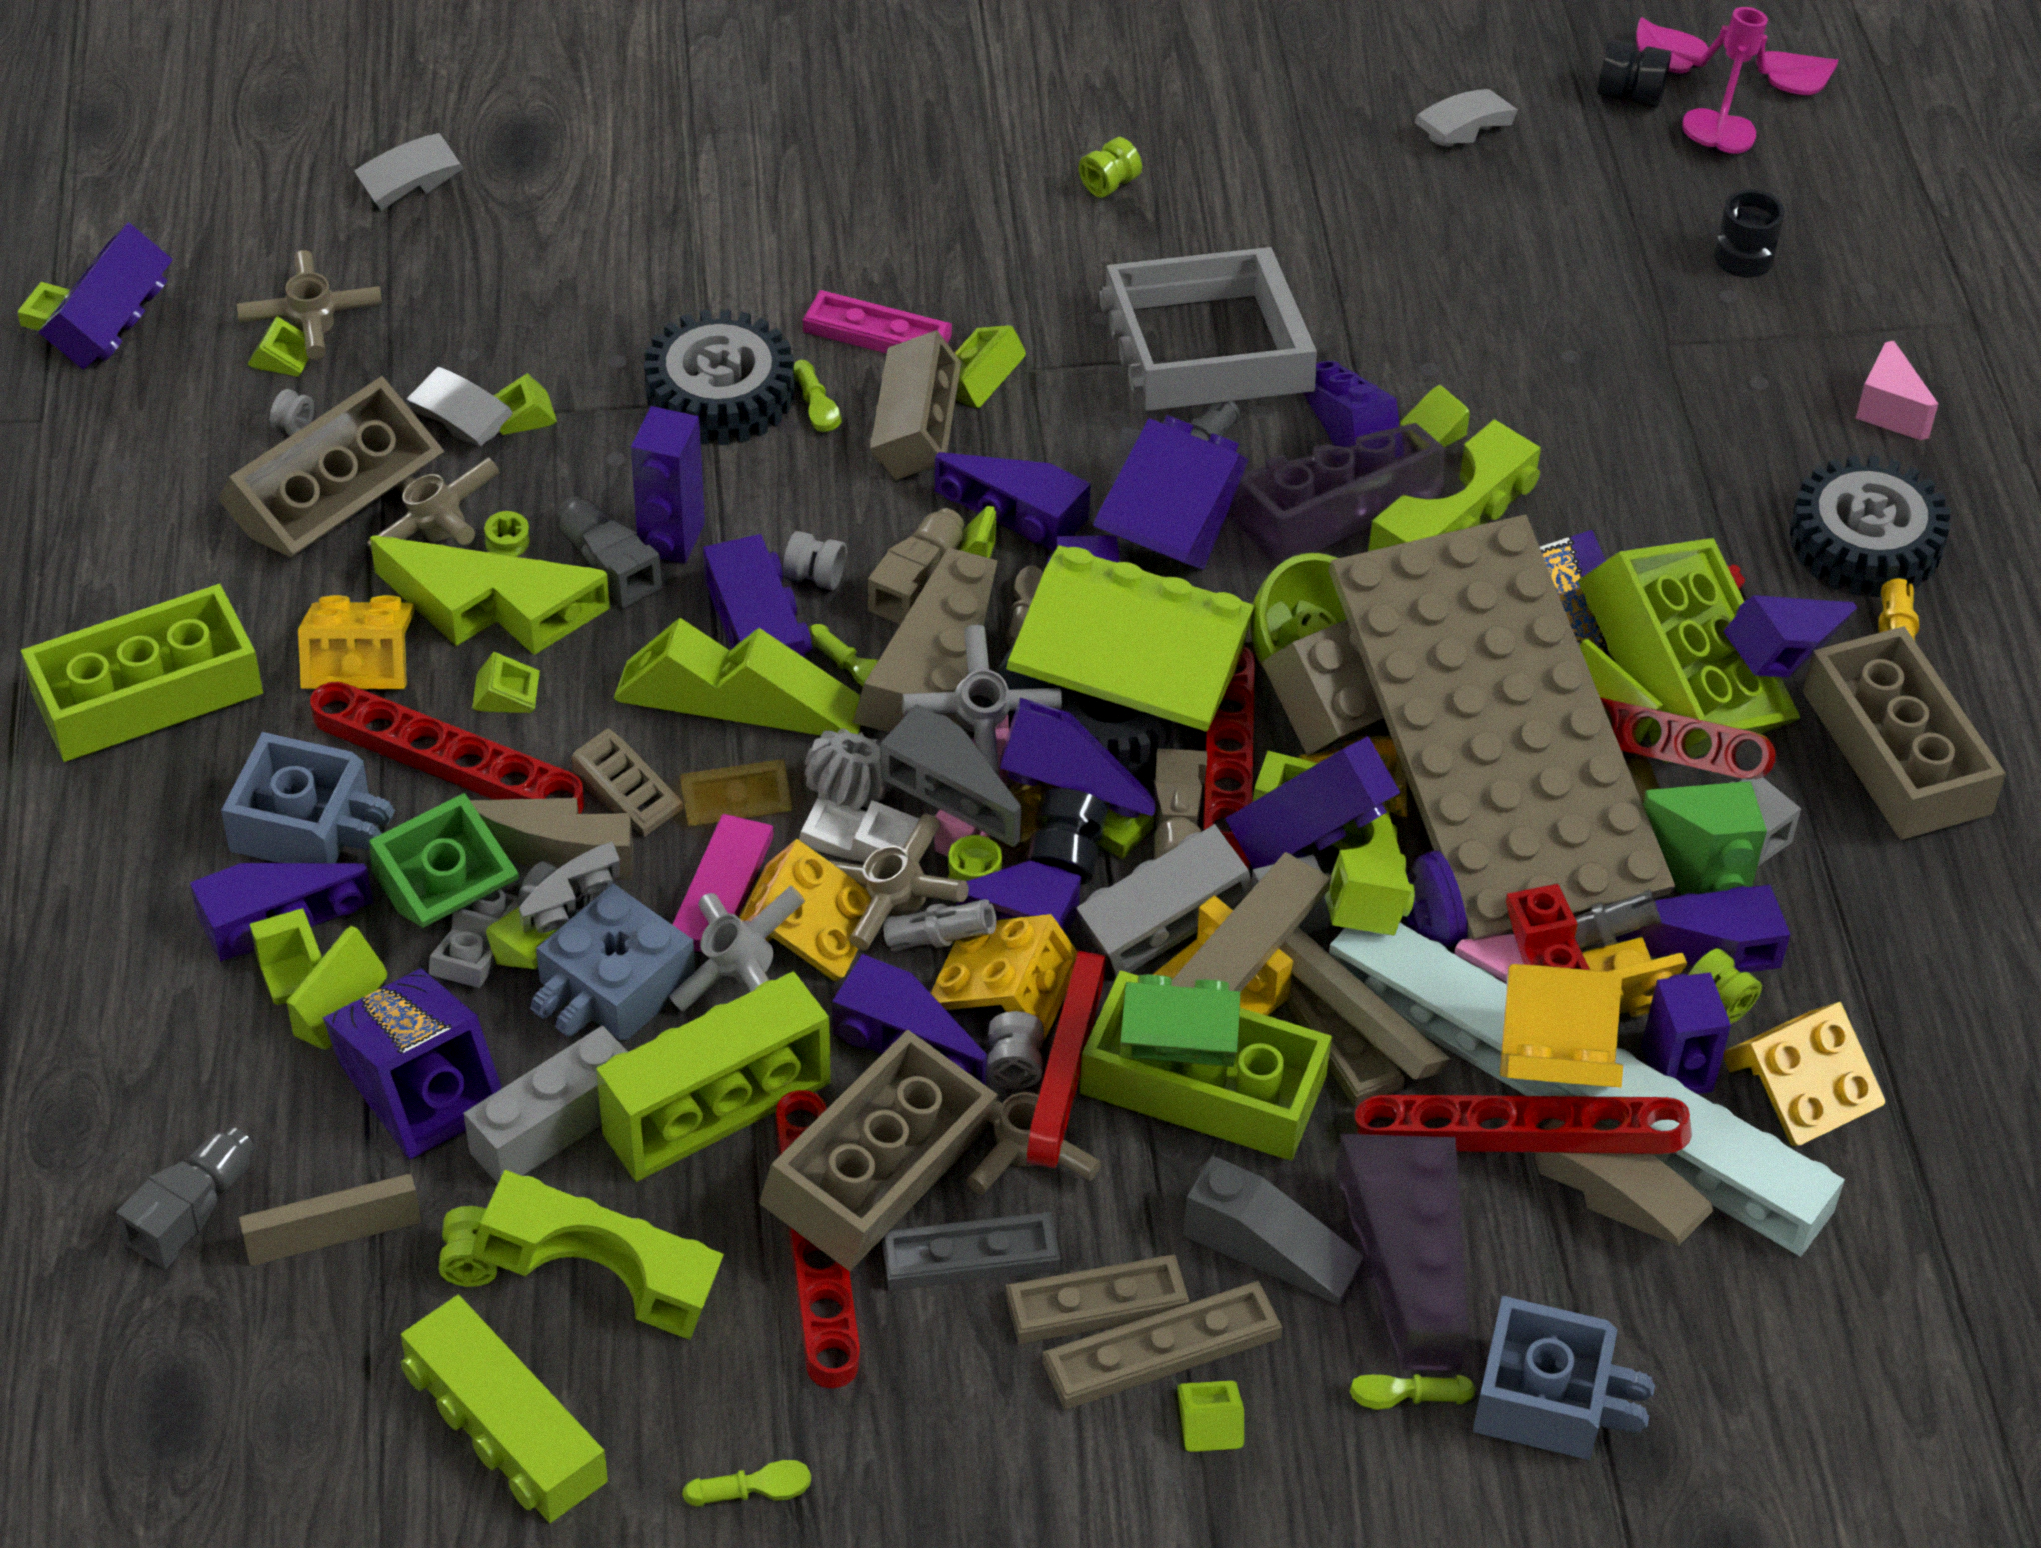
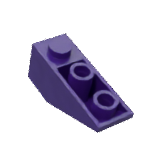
M1336 361L1317 362L1315 391L1303 392L1338 452L1358 465L1402 454L1397 399Z
M939 452L935 456V492L977 513H980L986 506L994 507L996 523L1053 552L1057 548V537L1073 536L1089 519L1091 483L1051 463Z
M1752 595L1751 598L1739 606L1736 616L1723 632L1754 676L1789 678L1812 657L1813 650L1821 649L1830 641L1857 607L1854 602Z
M1020 697L1000 756V768L1008 771L1007 776L1010 779L1029 786H1037L1038 782L1042 781L1059 788L1083 791L1102 801L1109 802L1108 808L1126 817L1138 818L1140 813L1153 816L1155 811L1154 796L1071 713Z
M240 863L190 882L197 918L220 962L255 950L250 929L251 923L303 908L310 927H313L338 916L351 914L359 908L373 903L368 869L365 864Z
M1769 884L1755 887L1739 886L1726 891L1704 894L1689 893L1675 898L1655 900L1662 922L1617 936L1616 943H1614L1617 944L1643 937L1650 956L1662 958L1683 953L1687 965L1694 966L1704 955L1718 948L1722 949L1734 960L1735 968L1741 973L1781 968L1791 934L1772 887Z
M862 954L832 1001L833 1035L842 1038L846 1043L854 1047H865L883 1054L908 1029L986 1086L987 1054L919 980L910 972Z

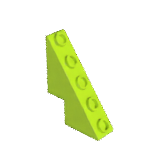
M377 535L370 537L375 573L408 603H414V608L455 646L493 623L498 622L535 655L610 609L607 573L603 570L403 540L394 537Z
M682 618L676 620L626 662L613 698L621 703L820 736L824 731L838 733L841 728L846 729L850 733L858 734L861 725L853 723L860 700L859 694L762 629H756L733 649L728 650Z

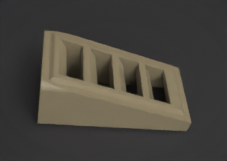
M609 728L577 749L571 757L573 774L578 776L582 782V787L612 812L630 813L631 827L643 837L683 809V802L621 737ZM619 772L623 773V774H621L619 777H617L615 780H613V781L610 780V778H612L613 776H615L617 773H619ZM636 785L639 786L638 789L629 794L627 797L624 795ZM651 797L656 800V802L642 812L637 809Z

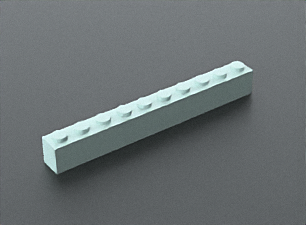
M1400 922L1395 936L1345 927L1330 944L1329 954L1420 1033L1526 1096L1669 1097L1684 1102L1689 1108L1692 1130L1690 1143L1675 1153L1653 1155L1689 1182L1713 1206L1800 1257L1803 1255L1834 1213L1845 1179L1833 1173L1826 1165L1812 1161L1784 1145L1774 1135L1762 1132L1737 1118L1727 1108L1713 1104L1685 1088L1675 1078L1665 1076L1645 1065L1624 1049L1616 1048L1615 1063L1623 1065L1622 1088L1514 1079L1499 1076L1507 984L1496 979L1486 970L1476 967L1449 952L1439 942L1423 937ZM1614 1119L1599 1121L1611 1129H1615L1622 1124ZM1660 1120L1650 1127L1658 1131H1668L1676 1128L1679 1123L1674 1120Z

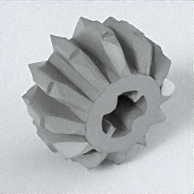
M841 728L838 733L824 731L820 738L815 739L813 747L809 748L805 760V765H807L804 772L807 777L806 786L812 791L818 792L820 800L835 802L837 808L844 805L849 806L854 811H859L862 806L868 808L872 800L879 803V801L885 799L887 791H890L892 786L891 783L881 779V741L878 739H868L864 737L862 732L859 734L850 733L844 728Z

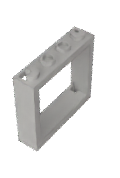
M1271 247L1107 265L1106 286L1102 287V291H1099L1101 309L1103 313L1109 312L1112 339L1119 338L1118 347L1121 364L1123 366L1129 365L1128 375L1131 391L1139 392L1145 411L1315 391L1317 350ZM1255 296L1277 347V350L1153 364L1133 309Z

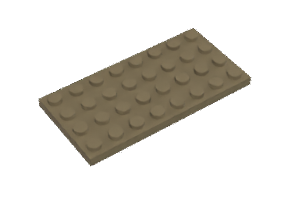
M1526 514L1331 561L1328 571L1434 850L1440 851L1444 855L1458 883L1467 918V939L1472 938L1473 941L1492 936L1514 934L1506 905L1507 893L1559 884L1574 917L1592 911V904L1602 901L1603 905L1606 906L1643 893L1647 889L1651 890L1654 898L1671 894L1675 887L1674 881Z

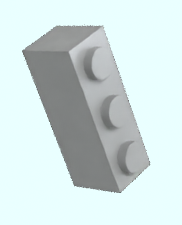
M1214 824L1202 832L1188 835L1176 848L1156 860L1143 862L1135 868L1131 875L1113 886L1095 891L1087 898L1086 902L1076 908L1087 936L1098 952L1106 955V963L1117 978L1120 970L1130 973L1197 933L1199 907L1215 895L1229 908L1234 910L1254 887L1249 870Z
M602 1025L464 1112L469 1153L497 1183H499L504 1170L521 1176L528 1173L602 1125L596 1068L605 1064L616 1054L628 1053V1051Z

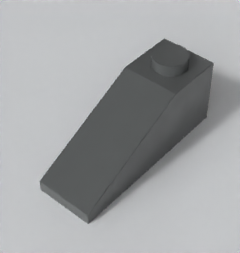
M916 704L880 743L881 779L1015 847L1020 841L1021 805L961 726L953 723L945 715L936 714Z
M1213 1155L1187 1196L1183 1230L1184 1237L1337 1305H1340L1363 1264L1364 1256L1264 1177Z

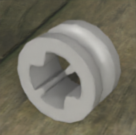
M291 389L281 391L273 402L270 411V426L273 430L279 432L286 430L289 436L293 435L311 423L314 415V401L307 395L298 396Z

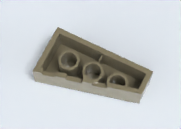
M952 548L947 549L864 683L853 723L891 732L906 716L902 712V694L955 692L958 684L968 675L964 629L970 625L984 626L997 560ZM956 713L942 714L953 723L961 726L956 718Z

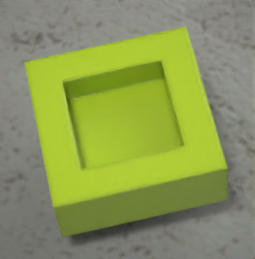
M40 282L17 311L20 326L39 331L70 290Z
M1103 801L1108 807L1110 803ZM1108 808L1102 839L1095 844L1124 859L1154 828L1155 814L1150 816L1140 813L1138 818H1131L1115 813Z

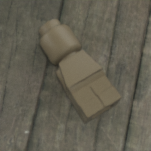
M948 508L930 513L922 520L911 537L887 550V554L868 578L869 612L898 624L903 622L947 549L957 550L963 539L962 529L964 528V522L958 513Z
M1157 748L1154 783V822L1157 827L1154 837L1155 860L1176 848L1188 835L1201 832L1198 822L1201 797H1204L1207 751Z

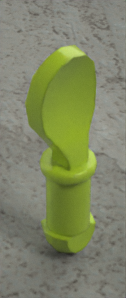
M802 359L796 361L794 364V379L799 383L803 391L804 400L810 403L808 413L812 426L821 432L834 430L842 422L839 408L834 401L825 396L826 389L819 383L813 365Z
M814 624L809 626L808 630L812 647H817L836 662L839 669L846 668L853 675L855 681L863 687L878 660L857 658L856 649L848 647L829 632L828 627L825 625Z
M1372 1374L1361 1375L1353 1379L1349 1392L1352 1398L1360 1405L1379 1410L1389 1409L1407 1397L1412 1398L1414 1404H1419L1421 1401L1456 1402L1457 1405L1467 1403L1475 1396L1476 1387L1469 1378L1462 1375H1456L1455 1378L1421 1377L1419 1374H1415L1412 1379H1404L1389 1375Z
M780 1460L769 1463L761 1470L750 1475H745L744 1470H739L738 1474L700 1480V1477L692 1479L683 1488L682 1495L685 1502L695 1507H704V1504L737 1498L748 1500V1493L751 1492L759 1493L774 1501L790 1500L805 1492L810 1486L812 1475L808 1467L797 1460Z

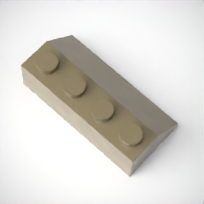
M381 376L229 476L218 500L249 538L291 558L442 456L444 450L386 379Z

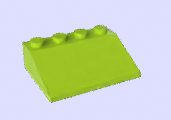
M1714 538L1620 551L1578 580L1586 598L1587 607L1598 623L1607 642V648L1611 657L1617 665L1663 704L1659 711L1758 734L1771 731L1800 719L1782 678L1754 676L1723 632L1736 616L1737 609L1744 600ZM1654 719L1648 729L1653 746L1659 741L1662 730L1656 719ZM1703 729L1692 731L1685 742L1686 751L1692 758L1709 753L1712 746L1710 735ZM1662 760L1664 764L1672 763L1669 761Z
M1058 545L1044 570L1008 659L1006 669L1208 731L1242 657L1255 605L1243 602L1237 596L1230 593H1214L1194 587L1188 581L1181 578H1165L1142 571L1140 567L1132 563H1116L1099 558L1083 548H1067Z

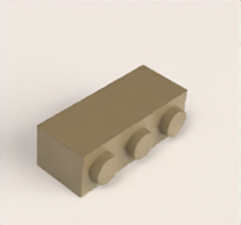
M937 330L887 349L885 366L882 371L880 395L876 405L874 429L870 439V450L874 459L879 464H883L895 480L935 467V456L939 452L947 453L961 361Z

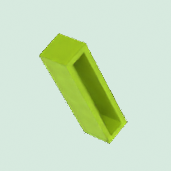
M459 1294L400 1334L405 1357L400 1364L407 1379L417 1390L422 1391L427 1388L437 1399V1408L447 1424L454 1430L462 1427L471 1436L475 1452L489 1469L494 1470L496 1467H499L510 1479L509 1486L512 1493L525 1509L531 1510L535 1507L549 1523H552L608 1482L605 1450Z

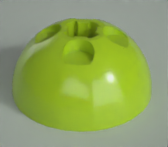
M1321 553L1296 555L1278 565L1261 584L1253 601L1255 607L1250 623V635L1254 652L1262 667V661L1292 642L1347 620L1328 571L1331 561L1339 558Z

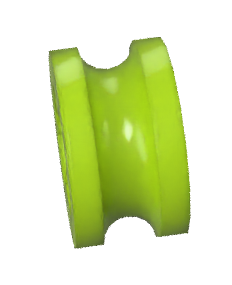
M502 511L490 516L485 522V546L488 552L517 557L523 554L529 547V525L522 515L512 511Z

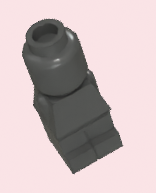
M571 497L560 505L557 517L560 520L559 527L562 534L581 551L589 567L603 570L607 573L609 596L622 609L639 601L642 597L662 589L659 554L650 545L645 546L635 531L614 520H610L591 500Z
M230 1127L225 1133L214 1132L188 1157L187 1163L181 1161L149 1176V1180L116 1211L123 1243L166 1270L179 1256L178 1250L197 1233L200 1234L218 1202L216 1193L222 1194L227 1191L249 1169V1156L255 1151L249 1137L235 1127Z

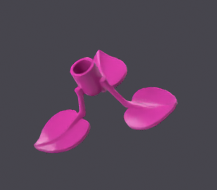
M1751 7L1736 8L1733 11L1729 26H1722L1719 36L1709 48L1705 42L1695 36L1657 26L1643 17L1640 18L1636 31V44L1639 52H1642L1647 46L1672 51L1669 72L1687 73L1692 69L1693 65L1704 67L1724 43L1726 55L1733 59L1734 63L1720 113L1706 108L1690 110L1684 115L1682 128L1685 134L1695 142L1708 147L1716 146L1721 151L1733 154L1746 152L1753 146L1756 139V129L1751 121L1742 117L1728 115L1743 62L1750 61L1752 56L1757 54L1756 65L1758 66V72L1768 74V81L1771 85L1794 94L1812 95L1820 92L1826 86L1837 67L1838 59L1778 51L1765 52V44L1768 37L1764 35L1768 18L1763 12Z

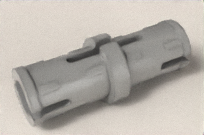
M988 899L947 907L945 904L930 905L926 911L916 914L887 917L883 928L884 938L887 946L891 947V951H901L902 949L930 944L936 948L950 946L953 940L993 934L996 929V914L993 905L989 904Z

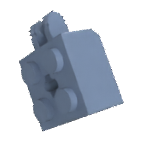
M265 732L261 733L221 809L230 852L278 863H336L344 846L370 850L369 840L382 834L378 829V825H388L395 812L390 801H386L385 798L382 799L379 796L374 797L368 793L364 762L353 752Z
M613 883L536 948L539 978L544 987L535 993L536 995L532 998L530 1009L544 1019V1017L547 1018L549 1015H552L553 1011H557L568 1002L569 1005L565 1006L564 1010L557 1016L555 1025L566 1037L577 1033L579 1029H582L593 1020L598 1025H603L619 1040H628L671 1002L669 995L695 972L693 939Z
M1502 1296L1472 1432L1590 1460L1599 1426L1633 1433L1641 1432V1430L1648 1426L1649 1415H1647L1646 1408H1643L1641 1404L1629 1403L1623 1399L1639 1402L1647 1401L1654 1394L1655 1384H1653L1652 1377H1649L1647 1373L1635 1372L1634 1369L1611 1364L1618 1329L1608 1320Z

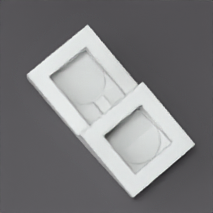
M817 798L801 830L799 840L813 850L845 859L865 862L874 851L882 847L897 845L903 848L919 818L873 800L867 812L863 810L854 811L849 806L844 805L837 808L835 802Z

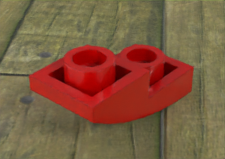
M1559 884L1507 893L1506 905L1524 965L1590 970L1575 939L1578 923Z

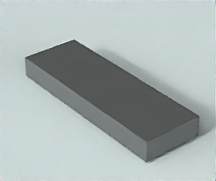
M1052 1212L889 1230L880 1240L888 1291L1060 1271L1061 1259Z

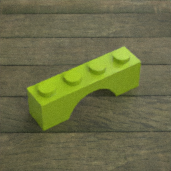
M1494 419L1464 444L1459 479L1466 488L1453 496L1441 499H1420L1402 495L1372 520L1368 551L1486 524L1491 519L1497 520L1503 515L1508 505L1520 494H1528L1536 485L1540 476V471L1537 467L1541 447Z
M1389 800L1382 803L1387 811L1386 814L1361 828H1358L1354 820L1342 826L1347 836L1331 844L1340 850L1331 875L1330 889L1325 894L1331 922L1334 926L1395 936L1402 916H1408L1412 910L1415 890L1413 884L1408 882L1405 871L1406 858L1404 854H1400L1397 843V826L1391 822Z
M504 1170L482 1217L471 1256L525 1277L543 1263L558 1258L578 1257L598 1262L616 1273L628 1287L634 1301L635 1319L691 1340L724 1255L708 1248L699 1241L681 1238L655 1228L645 1220L629 1218L601 1207L588 1198L575 1197L544 1185V1183L534 1177L521 1176L508 1170Z

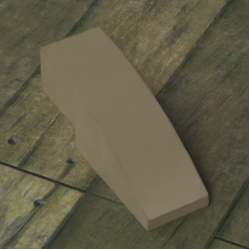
M577 798L470 800L510 860L529 867H534L541 861H547L560 868L587 851L613 841L620 859V877L612 880H632L633 841L630 813L578 814Z
M1553 1118L1543 1129H1556L1565 1122ZM1600 1122L1593 1126L1598 1130H1613ZM1534 1152L1539 1174L1583 1191L1587 1209L1677 1246L1713 1212L1712 1204L1707 1198L1653 1154Z

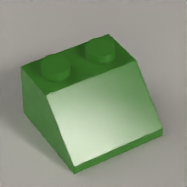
M1751 781L1646 790L1643 806L1674 881L1675 891L1682 895L1689 893L1704 894L1726 891L1739 886L1752 887L1767 829Z
M465 793L369 840L372 873L398 913L422 928L519 879V873Z
M1151 974L1139 975L1138 983L1126 982L1120 1057L1233 1067L1238 1046L1240 992L1228 991V982L1211 979L1195 980L1194 988L1172 986L1171 977Z

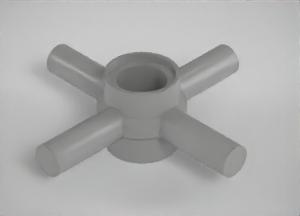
M970 625L964 629L968 675L958 684L955 692L902 694L903 715H907L918 704L936 714L956 713V718L961 726L974 733L975 746L999 776L995 733L997 725L1006 718L1008 711H1016L1020 697L1061 709L1060 688L1008 690L1003 677L989 670L985 627L982 625ZM982 695L989 698L994 705L988 708L978 707L972 703L970 697Z
M790 885L752 921H742L736 915L728 913L716 894L708 893L702 896L698 906L709 925L702 935L701 949L710 959L669 995L671 1001L684 1012L723 976L733 977L738 982L745 983L750 992L754 991L763 982L768 981L769 978L765 972L772 962L773 948L765 938L805 902L802 895Z

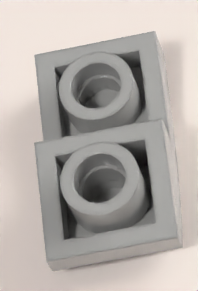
M1490 89L1474 90L1454 95L1428 107L1417 114L1414 123L1428 132L1429 139L1434 143L1452 147L1455 143H1474L1479 129L1489 130L1492 126L1512 125L1518 109Z
M437 133L397 146L354 170V172L382 211L419 185L427 194L461 171L463 166L441 134Z
M437 367L406 399L415 413L442 422L453 437L480 447L486 441L492 439L499 432L500 426L513 414L506 404L481 387L441 367Z
M613 841L593 848L566 863L529 894L519 907L520 924L524 933L536 928L539 933H546L562 927L569 921L568 917L576 915V902L573 893L582 891V894L590 895L600 892L613 884L612 879L620 877V859Z
M498 889L453 912L451 931L430 955L429 975L480 988L496 965L486 935V929L518 907V896L504 893L501 889Z

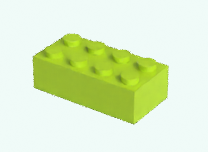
M221 584L20 650L31 693L63 762L263 694L256 652Z
M1120 970L1082 1052L1080 1094L1292 1161L1327 1076L1332 1036L1240 1007L1238 1046L1233 1067L1121 1058L1120 1042L1126 982L1138 983V975Z
M793 971L776 980L763 982L754 991L734 1001L716 1005L706 1012L705 1015L679 1028L665 1030L656 1039L628 1053L616 1054L605 1064L596 1068L602 1134L635 1182H638L776 1112L778 1102L787 1093L796 1090H807L814 1093L831 1084L829 1016Z

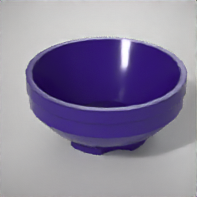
M1434 850L1427 852L1425 855L1418 856L1407 873L1409 884L1414 886L1415 896L1410 914L1404 916L1406 924L1411 930L1422 934L1429 940L1439 942L1446 948L1456 947L1462 939H1467L1468 928L1462 896L1454 873L1440 851Z

